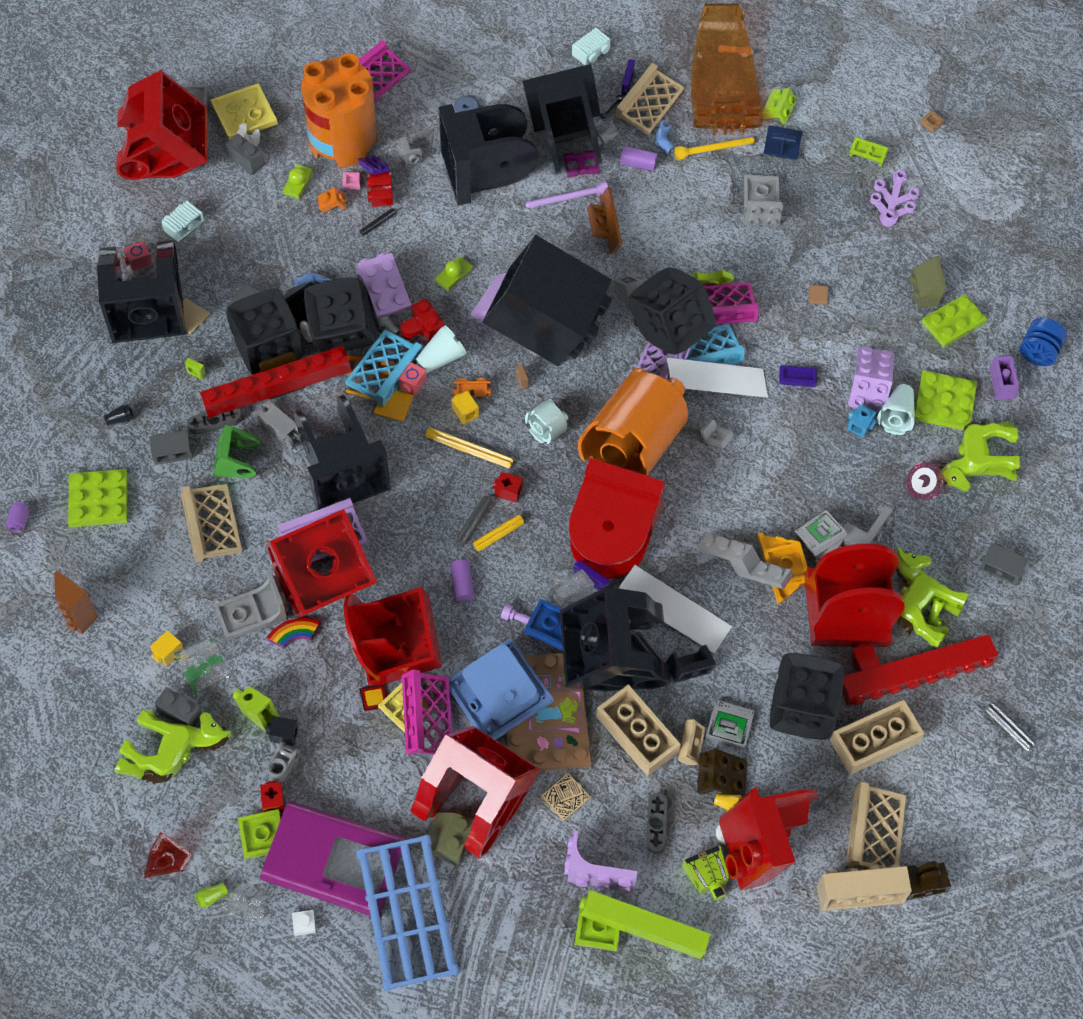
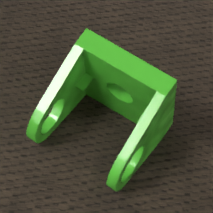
M225 425L217 443L213 475L236 478L254 477L256 475L255 467L228 457L229 447L257 448L260 446V438L238 428ZM251 439L255 441V443H246L242 440ZM239 469H247L251 472L243 473L240 472Z

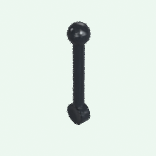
M617 95L616 100L605 112L601 113L600 117L605 119L611 109L623 100V96Z

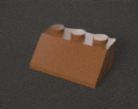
M56 571L54 573L55 599L58 603L57 608L63 614L62 618L67 622L66 626L73 632L78 631L83 634L98 618L88 593Z

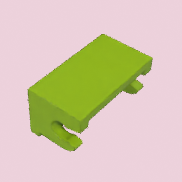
M855 137L849 156L857 155L877 162L879 167H882L887 157L888 147Z

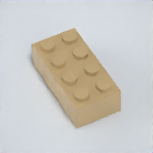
M629 685L597 707V719L647 777L679 754L681 744Z
M902 700L834 731L830 742L849 775H852L919 744L925 733L905 700Z
M899 864L890 865L883 869L873 866L861 871L857 868L847 869L846 872L839 873L837 870L826 871L817 885L821 911L903 904L912 891L907 866L900 867Z

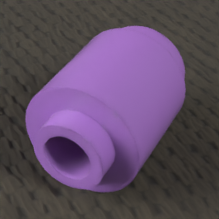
M15 502L10 507L5 523L9 530L19 532L25 529L30 513L29 506L22 502Z

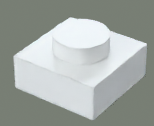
M313 910L292 913L295 936L316 933Z

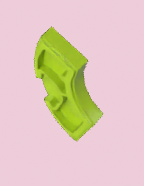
M724 270L713 273L696 272L691 275L702 285L712 283L713 285L726 284L734 280L733 274Z

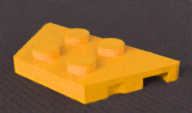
M758 533L757 538L764 561L791 569L794 574L784 589L772 586L778 605L805 584L804 573L808 566L800 541L786 540L778 536L774 538L765 536L764 533Z

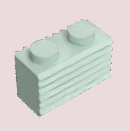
M595 27V29L583 36L575 44L573 43L572 55L584 65H588L590 62L594 63L601 54H606L609 51L610 38Z
M189 201L178 205L175 211L163 218V230L179 242L204 221L203 213Z

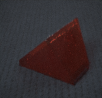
M160 832L149 851L144 878L183 872L193 853L163 832Z

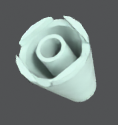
M444 325L416 357L417 363L415 365L425 369L427 374L464 357L467 352L461 342L455 338L454 333Z
M898 385L878 412V424L885 427L884 430L894 435H903L906 431L913 429L915 424L914 390L909 385Z

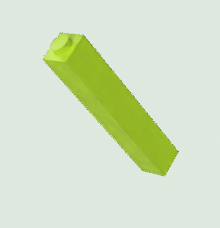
M589 890L586 896L582 895L579 903V908H582L580 916L701 959L706 953L710 933Z

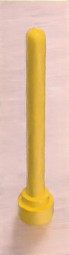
M748 137L691 148L677 146L674 148L675 158L677 161L684 160L685 157L692 154L753 144L755 138Z

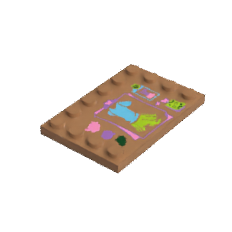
M563 653L524 656L552 696L554 702L506 733L507 748L541 769V771L591 767L583 689L565 687Z

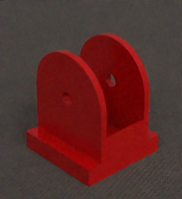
M590 458L585 470L583 483L569 519L570 548L575 562L580 560L607 579L624 577L629 574L634 565L638 567L646 554L654 528L663 509L665 481Z
M879 544L847 545L826 553L820 558L815 568L806 569L804 573L811 646L856 647L861 644H865V646L872 644L873 647H889L893 641L891 629L905 609L904 598L901 594L893 591L892 575L899 566V558L895 550Z

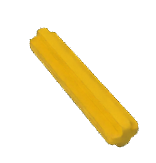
M516 515L475 540L473 542L474 548L477 551H481L522 526L524 524L523 518L520 515Z

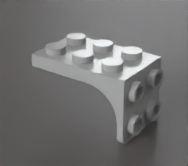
M744 175V225L779 226L783 210V203L779 200V176Z
M268 571L267 581L259 588L214 604L227 641L287 620L285 612L289 610L284 593L281 592L277 575L273 576L271 571Z

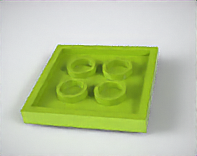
M922 370L915 407V421L964 430V427L971 423L977 381Z
M127 469L69 473V527L128 523Z

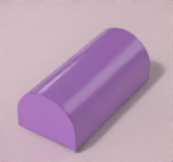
M623 146L620 164L654 171L658 153Z
M468 560L452 562L450 566L455 602L475 600L470 562Z

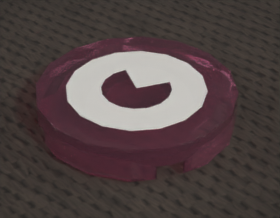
M922 462L911 468L907 475L906 484L912 496L927 501L934 499L940 494L945 480L943 472L939 467L932 463Z

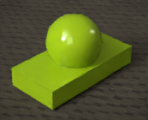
M296 164L295 168L289 172V179L283 188V194L299 199L313 174V169Z
M458 256L455 260L447 262L445 269L435 278V282L447 291H450L472 270V265Z

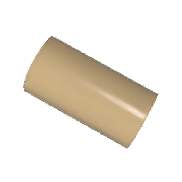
M694 719L686 720L678 757V760L686 765H698L705 727Z

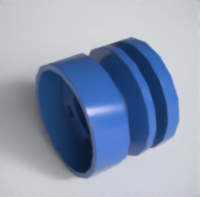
M1043 317L1036 318L1031 322L1019 347L1020 353L1030 363L1038 366H1051L1055 363L1061 351L1060 349H1062L1067 338V331L1057 321Z

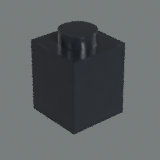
M273 716L272 722H268L266 734L269 736L270 742L279 744L283 741L285 745L294 746L299 729L297 720Z

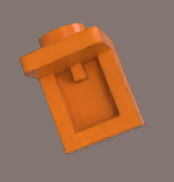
M335 187L318 195L319 210L323 213L336 206L343 210L347 208L345 194Z

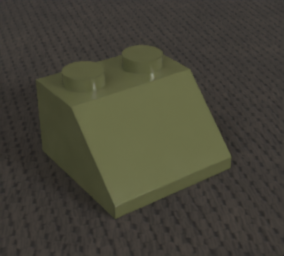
M935 256L915 267L912 275L909 277L910 286H913V300L916 301L917 308L936 307L940 304L946 284L939 256Z
M437 812L427 835H430L432 842L430 845L432 855L459 866L466 851L464 845L474 820L457 813Z

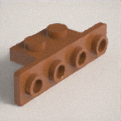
M607 187L603 194L600 195L601 206L590 204L587 207L592 236L608 239L610 253L614 254L621 247L622 238L620 236L612 190Z

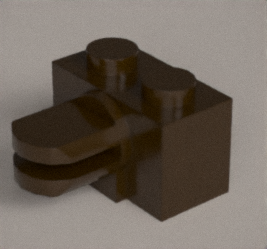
M932 861L920 867L916 865L907 867L912 890L907 900L947 893L951 888L944 862L937 863V861Z

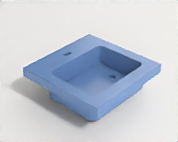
M511 638L449 678V690L471 724L495 740L554 702L550 693Z

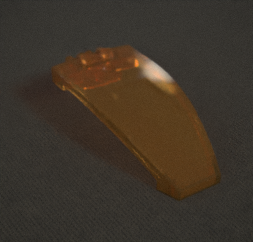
M705 3L695 43L691 74L693 128L712 129L713 135H717L718 129H722L723 135H727L728 129H730V135H734L735 129H740V134L744 135L745 129L760 128L763 122L756 71L744 23L745 14L738 3Z

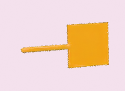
M346 389V393L374 400L363 393ZM395 391L384 407L376 406L374 414L404 422L414 395Z

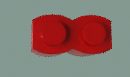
M391 170L375 175L370 173V177H367V188H370V191H367L368 202L372 203V207L393 206Z

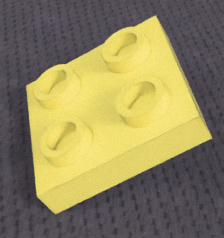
M401 683L378 705V708L405 733ZM422 698V706L426 710L429 704Z

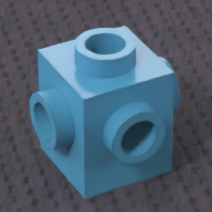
M859 404L857 409H853L848 417L850 421L847 430L864 438L868 430H873L877 422L874 419L876 412L868 406Z

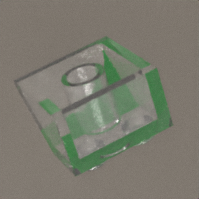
M211 636L174 653L194 694L230 677L218 647Z

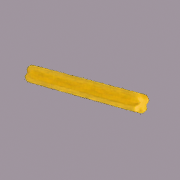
M431 427L426 431V438L507 468H511L513 464L512 457Z

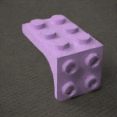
M381 253L376 258H365L357 263L356 277H361L368 290L376 318L411 308L409 297L392 253Z
M858 346L855 374L848 402L850 407L857 408L861 404L870 407L875 412L880 411L889 397L892 386L895 353H891L888 350H875L867 346Z
M574 830V836L569 835L567 850L569 855H566L564 874L568 875L567 882L575 883L580 887L592 885L600 890L612 888L617 889L621 893L634 892L637 871L588 863L580 856L577 849L579 830Z

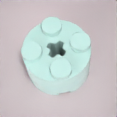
M551 399L543 401L525 415L526 424L529 423L531 426L529 429L530 433L540 443L547 442L549 444L567 430V414L564 411H560Z

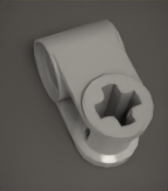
M283 741L278 744L275 754L268 764L269 776L272 781L282 783L287 779L293 766L299 759L301 749L287 746ZM278 768L283 769L280 773L273 772L275 769Z

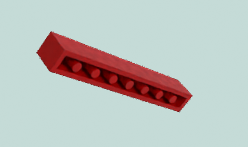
M340 346L201 391L200 395L207 416L210 418L351 372L349 359L344 347Z
M984 635L845 675L842 695L846 705H860L865 700H877L889 693L891 695L898 694L903 689H915L923 683L928 682V684H932L944 677L950 679L961 672L970 673L982 666L983 668H988L994 665L998 653L990 635Z

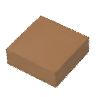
M930 111L921 119L920 124L933 133L944 124L945 120L934 111Z
M809 285V304L827 305V286Z
M522 364L516 366V378L521 390H526L529 387V378Z

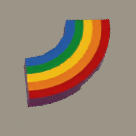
M311 618L291 619L275 627L266 639L281 648H285L290 642L297 639L312 640L321 623Z

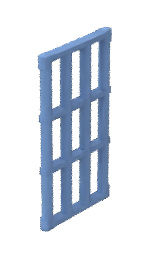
M427 834L413 839L356 851L367 895L365 899L368 901L373 924L374 944H377L384 979L382 981L384 991L459 974L458 964H455L448 931L449 922L446 921L439 888L440 880L437 879L430 846L432 842L430 835ZM421 842L429 882L417 885L409 845ZM400 847L409 887L396 890L388 849ZM380 851L388 892L375 894L367 854ZM431 887L438 924L426 927L418 890ZM410 892L417 929L405 932L397 895ZM389 897L396 934L384 937L376 900ZM440 930L448 971L435 974L427 932ZM419 934L427 976L414 979L406 937ZM398 939L406 981L393 983L385 945L386 941Z

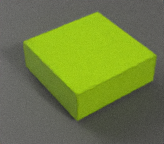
M188 358L185 361L187 373L203 380L206 376L204 365Z

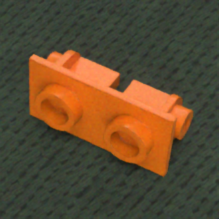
M460 378L457 379V382H453V385L457 386V388H453L454 396L466 391L470 393V390H474V397H487V395H491V388H487V386H491V381H487L486 378H477L476 381Z

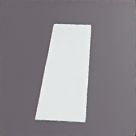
M667 358L670 378H676L681 381L685 389L768 398L762 368Z
M634 565L619 589L646 592L655 602L663 605L665 623L701 646L707 645L712 653L716 652L732 628L725 621Z

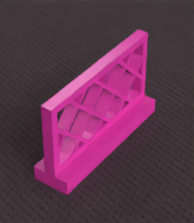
M383 40L359 58V63L368 70L371 76H380V82H373V86H380V91L374 92V102L411 72V68L387 48V43ZM387 54L392 59V62H382V58ZM380 66V72L370 71V67ZM382 66H392V72H382ZM394 67H402L404 71L402 73L394 72ZM382 76L392 77V81L382 82Z
M750 282L703 286L706 292L712 294L709 300L711 305L714 306L712 308L716 320L715 325L757 321L759 308L758 304L755 303ZM747 288V292L745 294H742L738 291L739 289ZM726 290L730 293L727 296H725L720 292ZM733 295H736L740 299L738 301H735L731 299V297ZM717 296L720 299H722V301L718 303L713 299ZM745 300L751 304L742 305L741 303ZM726 302L732 304V306H723V305H724Z
M411 670L402 675L406 754L434 755L439 747L438 743L443 740L446 734L452 733L449 677L420 673V670ZM421 679L428 685L425 690L421 687ZM436 682H442V692L434 685ZM430 689L437 696L434 701L427 694ZM422 698L429 704L426 710L422 706ZM439 700L444 705V710L442 712L436 706V703ZM431 709L438 716L435 721L428 714ZM423 718L430 724L427 730L423 726ZM440 720L445 724L444 731L437 725ZM432 729L439 735L436 741L429 733ZM425 737L431 743V747L429 749L425 748Z

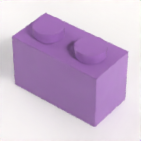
M994 357L989 370L995 399H1014L1019 385L1013 357Z

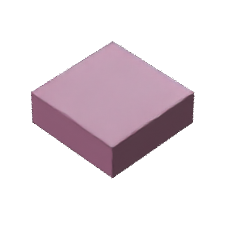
M343 172V190H361L360 172Z

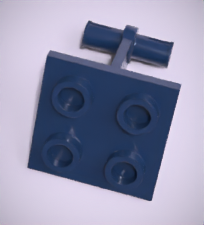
M769 125L763 154L797 160L803 131Z

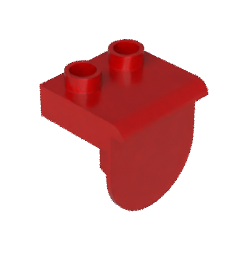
M422 587L369 603H363L354 594L345 597L344 619L348 637L359 663L366 671L369 686L383 685L401 680L402 675L411 670H420V673L442 667L430 597Z
M755 787L720 816L719 825L729 853L726 856V868L729 876L733 880L737 879L741 891L763 886L796 862L788 837L791 836L792 828L807 824L809 804L818 798L816 790L803 789L760 798L757 787Z

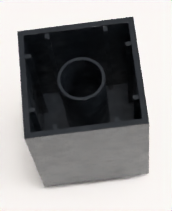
M535 234L510 265L482 323L559 366L567 356L575 360L583 349L584 344L590 345L595 338L600 326L594 322L598 315L603 316L613 300V297L606 293L612 279Z

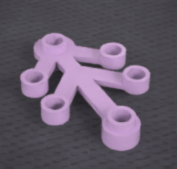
M898 170L893 174L892 182L894 187L891 195L885 188L884 180L877 179L874 183V189L879 193H873L870 202L880 211L881 223L887 227L893 226L897 222L898 217L915 211L916 204L909 200H916L918 198L919 190L917 188H911L907 194L898 197L900 188L906 183L907 175L903 170ZM881 196L887 202L888 209L881 202ZM906 202L904 208L894 211L896 206Z

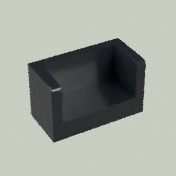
M707 645L701 646L697 653L682 657L672 653L665 662L669 665V671L675 683L710 674L716 665Z

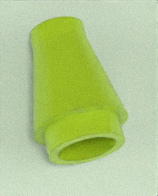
M222 882L218 885L198 889L194 896L198 906L202 909L205 907L209 908L220 898L227 895L228 892Z

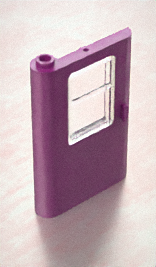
M289 800L264 863L260 880L371 916L368 901L365 899L367 895L356 851L408 839ZM400 847L388 849L393 877L402 858ZM380 851L367 854L375 894L388 892ZM387 897L376 900L379 916H381Z

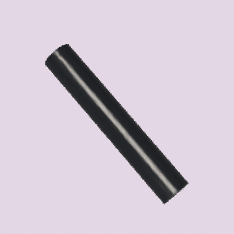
M391 208L360 229V234L364 236L394 216L396 214L395 210Z

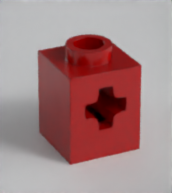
M501 472L499 478H495L493 483L495 497L517 503L523 488V478Z
M861 644L853 649L850 658L856 672L880 666L872 644L866 646Z
M268 781L260 785L263 812L279 809L280 813H283L285 805L281 782Z

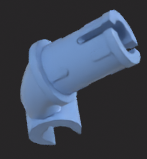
M663 120L660 122L656 132L655 144L659 145L667 155H670L674 152L675 148L667 139L671 125L665 127L667 120Z
M310 271L306 275L293 279L296 286L309 281L313 285L315 283L331 281L329 278H325L317 273H311Z

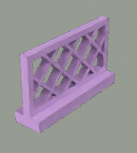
M648 342L637 368L643 369L651 363L652 365L644 369L646 372L650 373L656 369L657 371L652 374L668 379L670 375L667 358L686 360L691 347L676 355L669 353L665 356L664 354L667 352ZM655 350L658 351V352H656L655 354H653V355H651V356L649 357V355H650L652 352H654ZM660 356L663 357V358H661L660 360L656 361L655 363L653 362L654 360H656V359L659 358Z
M350 498L278 525L279 534L283 536L345 509L346 514H351L353 517L351 525L354 531L361 536V540H358L360 545L367 543L366 536ZM326 552L319 556L315 554L314 558H312V564L331 556Z

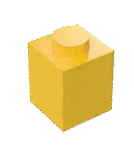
M468 391L458 393L451 399L452 409L463 425L479 417V407Z
M168 630L150 646L153 653L151 655L152 658L159 664L162 662L165 666H168L184 651L182 643Z

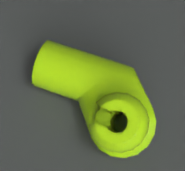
M940 598L935 599L928 618V624L940 627L942 624V620L938 616L945 604Z

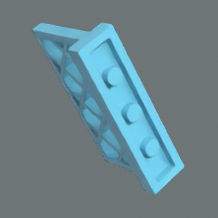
M725 324L714 327L706 335L711 337L709 342L701 339L691 347L686 359L735 365L744 362V348L742 345H739L730 325ZM727 331L728 333L727 337H723L718 334L719 332ZM716 339L722 341L723 343L721 346L713 344V341ZM727 343L734 346L728 349L724 348ZM697 344L706 346L704 351L695 348ZM709 348L718 350L712 353L707 352ZM692 352L700 355L697 357H690Z
M384 330L346 379L345 384L376 400L377 405L384 407L398 389L399 377L410 362L413 364L417 363L415 359L422 351V345L417 342L412 344ZM385 337L393 340V344L383 345V340ZM405 346L409 348L404 353H399L398 347ZM395 348L396 354L386 356L385 350ZM382 350L383 357H373L374 352ZM398 359L399 363L389 366L388 360ZM376 362H386L387 367L376 368ZM373 364V370H363L364 365ZM388 372L389 376L385 379H379L378 373ZM376 375L377 380L366 381L365 376ZM363 377L364 383L356 384L353 382L354 378ZM378 385L379 390L375 394L368 389V386Z

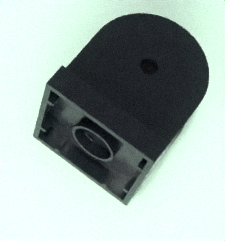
M591 64L523 80L534 132L546 131L556 175L561 174L555 143L589 135L596 164H602L593 118L601 116Z
M452 104L438 107L440 150L457 205L471 203V193L516 183L528 176L536 167L539 159L538 151L531 141L522 138L527 130V119L524 112L518 107L508 104H496L456 113Z
M344 394L337 396V404L346 433L317 443L302 411L294 412L297 430L311 465L307 469L316 510L349 498L354 504L391 490L387 452L382 441L368 443L358 419Z

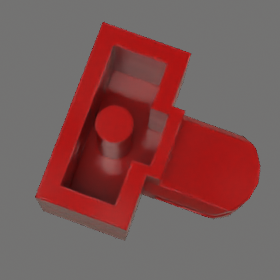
M425 298L411 305L412 318L402 322L400 328L402 336L406 339L420 334L421 337L425 336L429 342L445 324L429 300Z

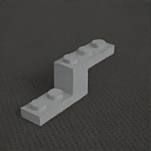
M886 506L868 533L846 522L843 528L846 530L847 536L830 546L825 554L847 545L872 544L874 540L878 542L883 534L881 530L884 526L887 528L893 519L891 517L893 509Z
M707 533L697 546L700 552L730 560L737 576L784 589L794 575L791 569L760 561L753 545Z

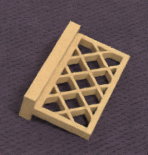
M654 63L648 67L618 105L614 114V118L617 120L622 118L647 135L651 134L685 89L657 70L658 66ZM658 77L663 80V84H655L654 79ZM673 87L677 89L678 92L670 94L668 88ZM665 88L666 94L658 95L657 89ZM653 89L655 95L647 96L646 90ZM667 98L669 103L661 105L660 99ZM656 99L657 105L650 106L648 100ZM645 100L646 106L638 107L637 101ZM659 109L660 115L652 116L651 110ZM647 110L649 116L641 117L639 111ZM636 111L637 118H631L627 114ZM642 121H650L651 127H645Z
M227 484L190 489L189 486L181 487V499L195 563L203 562L204 558L242 553ZM224 491L225 496L222 500H219L213 496L214 493ZM202 494L206 496V499L201 503L195 499L194 495ZM209 499L218 504L214 510L205 505ZM221 506L228 509L225 517L217 513ZM201 509L210 513L206 520L198 515ZM213 515L222 520L218 526L209 522ZM225 522L232 526L229 533L220 529ZM205 525L214 530L210 536L202 532ZM217 532L225 536L221 543L213 539ZM230 539L236 543V547L228 548L224 544ZM211 542L218 547L215 551L207 552L206 545Z
M860 782L855 787L846 866L852 868L855 866L887 868L881 861L887 855L893 861V865L899 864L906 795L870 787L869 783ZM870 793L877 794L881 802L874 806L869 799ZM891 798L899 800V808L895 811L888 803V800ZM882 804H884L890 812V814L884 818L877 810V807H879ZM871 811L879 819L874 825L867 818L868 813ZM890 816H893L897 822V827L893 830L885 821ZM880 823L888 832L882 838L874 828ZM868 831H871L877 839L871 845L865 838V834ZM889 835L895 841V847L891 850L883 841ZM877 843H880L886 852L881 857L872 848ZM867 850L875 859L872 863L863 861V853Z

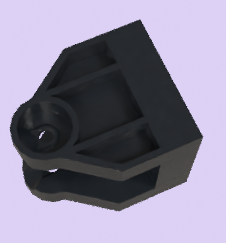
M174 240L157 242V277L127 281L122 279L121 262L117 256V248H100L97 263L99 304L112 343L186 335L183 294Z
M604 587L560 610L566 688L610 692L620 691L627 685L635 690L656 689L670 684L669 665L667 663L659 661L652 653L636 652L631 649L630 630L651 629L653 623H664L663 605L655 602L646 592Z

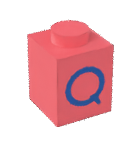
M144 241L123 248L125 255L122 256L126 266L130 265L132 272L153 264Z
M410 362L399 377V388L403 392L415 396L427 380L426 370Z

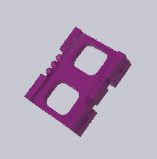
M593 150L585 151V154L583 152L576 153L575 155L574 152L563 154L567 178L576 177L578 174L584 175L588 173L591 175L599 173V166L596 164ZM593 159L595 166L586 167L584 161ZM568 162H577V169L570 170L568 168Z

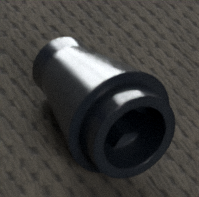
M122 404L104 415L108 426L130 422V419L134 418L128 404Z

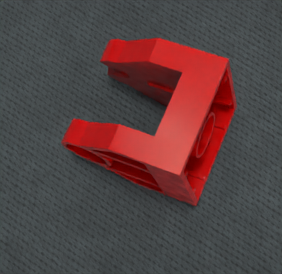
M162 70L128 87L123 106L117 112V127H123L127 131L122 150L116 156V171L121 177L128 180L176 178L208 162L207 106Z
M345 509L273 539L266 544L280 587L298 617L377 583ZM315 550L326 552L334 557L333 567L329 571L328 576L325 573L320 574L314 569H310L312 558L316 554Z
M474 725L446 734L421 778L417 795L411 808V814L425 822L429 817L434 818L458 784L466 777L488 792L475 815L469 836L464 845V848L469 853L481 859L490 850L498 836L516 814L541 769Z

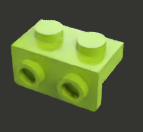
M791 88L772 89L762 112L764 119L779 118L782 124L787 123L796 104V96Z

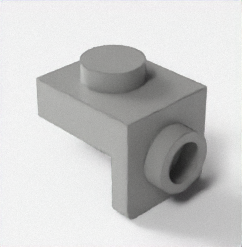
M406 137L400 138V146H397L399 156H403L405 164L421 162V148L411 150Z
M710 419L701 429L705 443L724 449L734 437L732 431L717 427L714 419Z

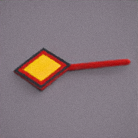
M385 684L359 688L364 712L380 709L378 705L387 697Z

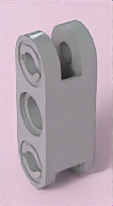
M269 400L265 401L263 408L266 412L259 408L253 412L255 419L286 447L292 449L294 447L293 440L296 437L300 439L296 423Z

